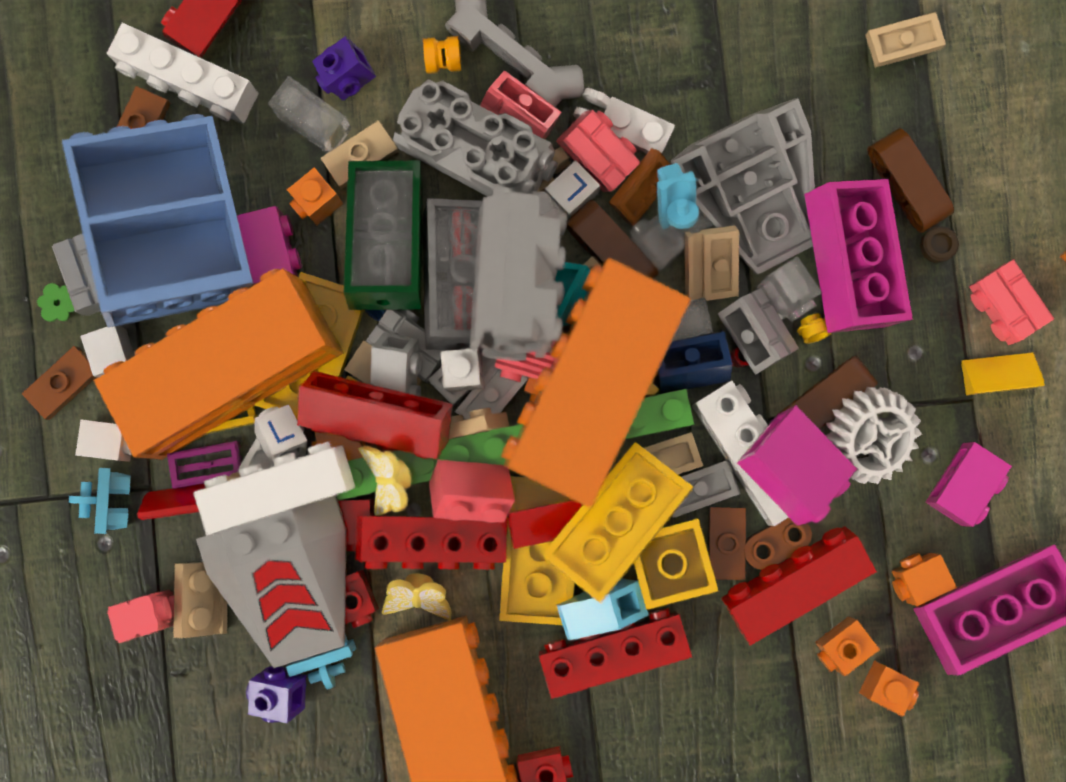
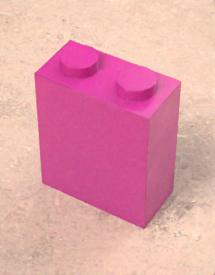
M796 405L778 414L736 462L797 526L810 521L814 523L821 521L830 512L829 504L833 498L839 497L849 488L851 483L848 480L857 470Z

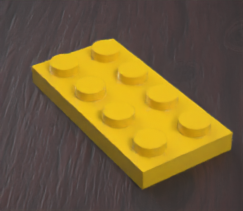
M300 272L298 278L302 279L306 284L316 305L319 307L344 354L315 371L342 377L364 310H349L343 285ZM308 373L291 385H287L286 388L269 398L255 403V406L268 409L270 407L281 408L289 404L298 420L299 386L311 373Z
M635 442L605 478L592 507L583 505L542 556L601 604L692 492L693 486Z
M510 476L515 500L509 512L573 500L528 477ZM508 519L506 563H503L499 621L563 625L557 604L573 597L574 582L542 556L553 541L513 549Z

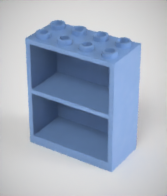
M193 114L177 122L167 123L164 120H156L147 123L145 127L130 129L127 126H119L110 129L108 133L93 135L92 133L82 132L72 135L70 139L62 140L98 301L108 328L222 305L229 300L228 296L234 291L243 287H248V289L252 287L251 273L213 116L204 117L201 114Z

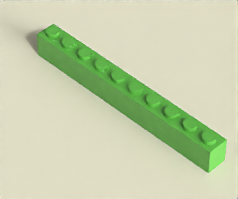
M684 389L644 398L624 440L694 425L687 390ZM519 424L449 439L438 459L420 458L413 453L401 450L392 451L391 453L396 456L397 460H401L407 465L411 474L410 486L430 481L438 460L504 465L506 458L502 457L501 453L509 437H517L523 425ZM359 458L348 461L356 488L337 494V499L347 500L375 494L377 487L376 477L365 459Z

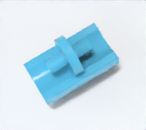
M678 163L659 168L657 170L659 180L657 182L659 223L662 230L670 226L678 229L692 227L699 217V210L696 205V178L693 172L683 174Z
M99 468L97 496H91L92 482H81L80 496H69L68 503L79 504L78 518H90L91 504H96L94 532L99 534H106V530L127 528L128 508H108L109 494H129L131 476L110 472L111 468Z
M345 634V645L343 647L289 663L286 666L289 677L319 668L318 671L308 674L309 682L313 684L322 681L326 689L334 688L336 686L335 676L346 673L343 662L331 666V663L351 657L353 651L356 650L354 640H347Z

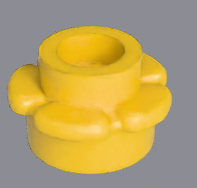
M819 313L803 318L800 321L801 326L797 329V333L802 336L804 343L807 344L825 339L831 334L827 332L825 318H822Z

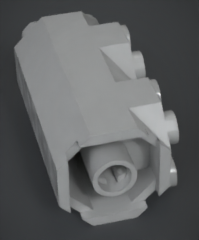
M428 79L420 87L418 86L413 89L398 116L397 124L401 125L402 132L401 135L395 132L393 141L399 150L488 197L492 196V190L498 187H507L514 190V192L525 194L537 192L543 180L550 181L556 172L558 162L552 160L555 151L551 142L533 134L531 126L506 113L497 115L470 100L468 93L445 81L435 83Z
M498 187L492 190V196L483 199L479 209L470 349L476 352L479 346L482 347V355L487 358L522 361L526 360V354L529 352H535V358H542L547 352H551L553 341H559L562 322L561 318H556V305H560L562 301L563 283L555 282L557 269L562 270L565 259V248L559 247L560 235H564L566 229L567 215L566 213L558 212L557 207L551 204V196L547 193L534 192L525 194L514 192V190L507 187Z

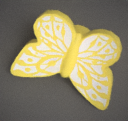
M370 446L358 448L376 477L377 487L374 515L380 516L392 510L398 512L405 509L408 498L404 489L409 488L411 485V474L407 465L403 461L397 460L396 456L390 451L381 453L378 449Z
M415 573L408 575L405 580H394L387 585V596L382 609L383 615L407 610L412 607H420L444 619L451 620V608L445 599L446 589L442 585L434 583L431 577Z

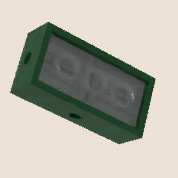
M348 161L344 295L349 310L421 309L423 179L420 161Z

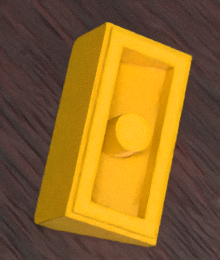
M1034 353L961 361L966 395L1045 386L1044 378Z

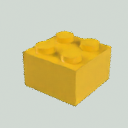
M699 519L662 528L634 562L646 610L718 592Z

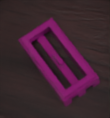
M240 441L167 453L172 489L204 484V481L218 476H230L232 473H238L239 467L243 462L239 451L241 448ZM231 450L232 457L177 466V460ZM233 464L234 470L179 479V474Z

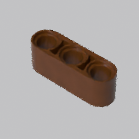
M899 128L868 146L867 152L873 166L882 179H889L891 194L917 231L920 233L924 232L954 213L952 201L905 130Z
M589 200L567 220L566 228L591 257L595 256L602 264L610 258L652 280L659 275L654 264L595 201Z
M854 355L778 414L796 405L820 430L826 423L836 417L833 410L841 411L844 407L842 399H850L852 401L854 391L865 393L867 387H875L878 381L859 357Z

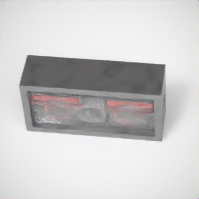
M427 199L423 213L425 350L470 349L478 221L482 201ZM479 346L478 350L482 351L483 348Z

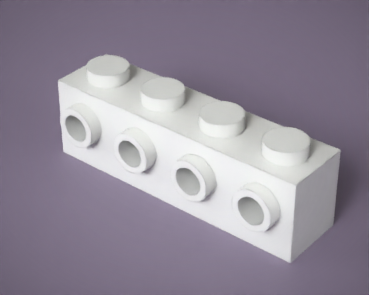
M125 23L121 24L107 52V55L117 64L115 69L124 75L134 79L136 75L142 77L153 88L164 93L167 90L179 94L178 98L195 107L201 104L209 108L210 113L225 121H229L231 118L244 124L259 94L248 79Z
M730 381L693 404L692 407L724 458L729 461L731 469L767 525L776 526L787 519L788 516L736 463L768 425L760 414L755 416L748 406L751 399L743 386L740 384L735 386L734 382Z
M329 442L308 448L309 455L296 459L295 453L273 459L275 466L262 470L260 464L239 470L240 478L231 481L227 480L226 475L204 481L206 489L193 493L206 535L356 488L343 446L331 448Z

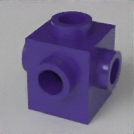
M346 36L334 45L326 48L321 55L312 61L319 74L316 76V80L320 87L327 94L332 92L343 101L358 93L364 85L376 77L363 51Z
M273 666L266 667L250 679L247 685L248 715L261 717L264 721L270 723H289L305 709L306 675L297 674L289 677L288 672L282 666L276 668Z

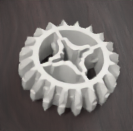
M867 387L865 393L854 391L852 401L850 399H842L844 407L841 411L833 410L836 418L834 422L826 423L832 431L825 436L857 468L850 478L859 483L866 484L869 481L878 484L881 477L891 480L894 470L896 472H903L902 463L904 461H913L909 454L911 450L919 448L914 439L922 435L919 429L916 428L921 420L914 414L916 409L913 405L907 402L905 397L899 393H893V391L881 387L879 389ZM888 412L889 414L884 419L882 417L877 418L878 413ZM860 453H863L864 455L869 454V456L865 458H856V455Z

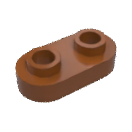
M788 517L776 526H768L746 539L744 550L746 562L751 567L763 570L769 565L779 564L790 558L796 549L809 545L812 538L809 524L805 523L797 526ZM795 527L800 535L796 541H791L788 537V532L791 528ZM760 545H765L768 548V555L765 558L757 556L756 551Z

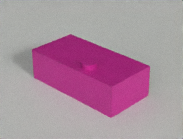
M889 179L828 182L804 194L827 332L835 333L883 328L913 320Z
M1056 545L1035 550L913 608L947 675L959 676L1066 625V563Z

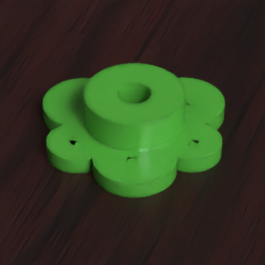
M54 283L47 284L43 289L44 296H40L37 299V305L42 308L41 316L48 322H53L57 319L67 321L70 318V312L75 311L66 285L60 287Z

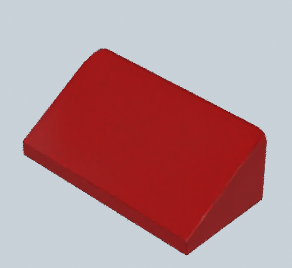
M205 483L146 493L137 513L138 519L149 520L199 512L193 492L206 489Z
M569 500L509 512L507 519L513 549L554 541L579 511L582 504L575 500Z

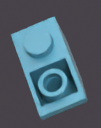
M620 579L601 604L586 592L557 604L563 628L569 640L619 630L649 615L645 607L639 581Z

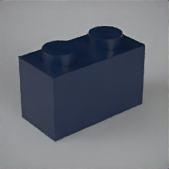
M725 332L670 342L656 371L660 394L730 382L732 361Z

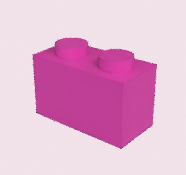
M276 206L237 215L253 282L252 286L261 282L260 277L273 269L281 270L284 268L298 277L297 269H301L302 265L297 249L291 248L289 236L294 233L288 214L283 215Z
M976 442L963 443L925 503L960 526L974 527L975 524H980L987 516L990 509L987 504L993 495L1000 493L1009 480L1007 473L1012 466Z

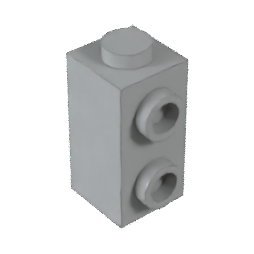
M384 332L372 346L371 385L421 396V386L417 385V375L421 370L423 355L418 352L419 339Z

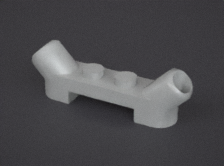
M455 0L456 13L447 21L445 26L452 36H459V42L472 53L482 42L528 79L525 86L554 107L562 99L580 98L584 93L583 71L578 65L546 66L541 62L542 57L535 49L528 45L524 48L514 40V34L503 24L496 26L488 19L486 0Z

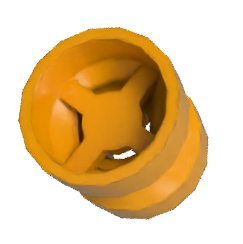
M448 36L442 41H437L435 38H423L424 61L427 74L437 73L440 69H448L450 72L461 71L459 36ZM443 48H445L446 61L443 59Z

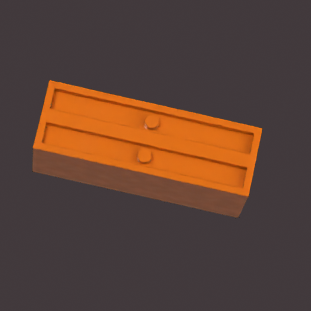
M610 258L601 266L595 264L594 268L590 270L582 286V289L587 291L584 300L579 298L577 303H574L566 319V323L570 324L571 327L567 334L562 332L559 341L555 342L550 352V356L554 357L555 360L551 368L545 367V369H542L533 389L539 391L534 403L531 401L526 402L517 420L523 426L517 437H509L501 453V456L506 458L503 466L590 508L601 489L691 298Z
M284 268L281 270H270L260 277L261 282L249 289L248 287H243L234 291L228 296L229 300L218 307L210 306L197 314L198 319L188 325L181 324L171 328L166 332V338L156 344L148 343L135 350L134 357L125 362L118 361L107 366L103 370L104 374L93 380L133 457L163 460L167 457V453H173L207 434L208 431L255 406V403L269 398L286 388L287 385H291L308 373L344 354L302 279Z
M467 615L386 638L375 647L411 782H519L515 765H508L506 760L509 757L508 750H510L505 729H498L496 721H498L500 711L495 693L488 694L486 685L488 684V679H490L488 666L485 658L479 659L476 648H478L480 643L478 630L475 622H468Z

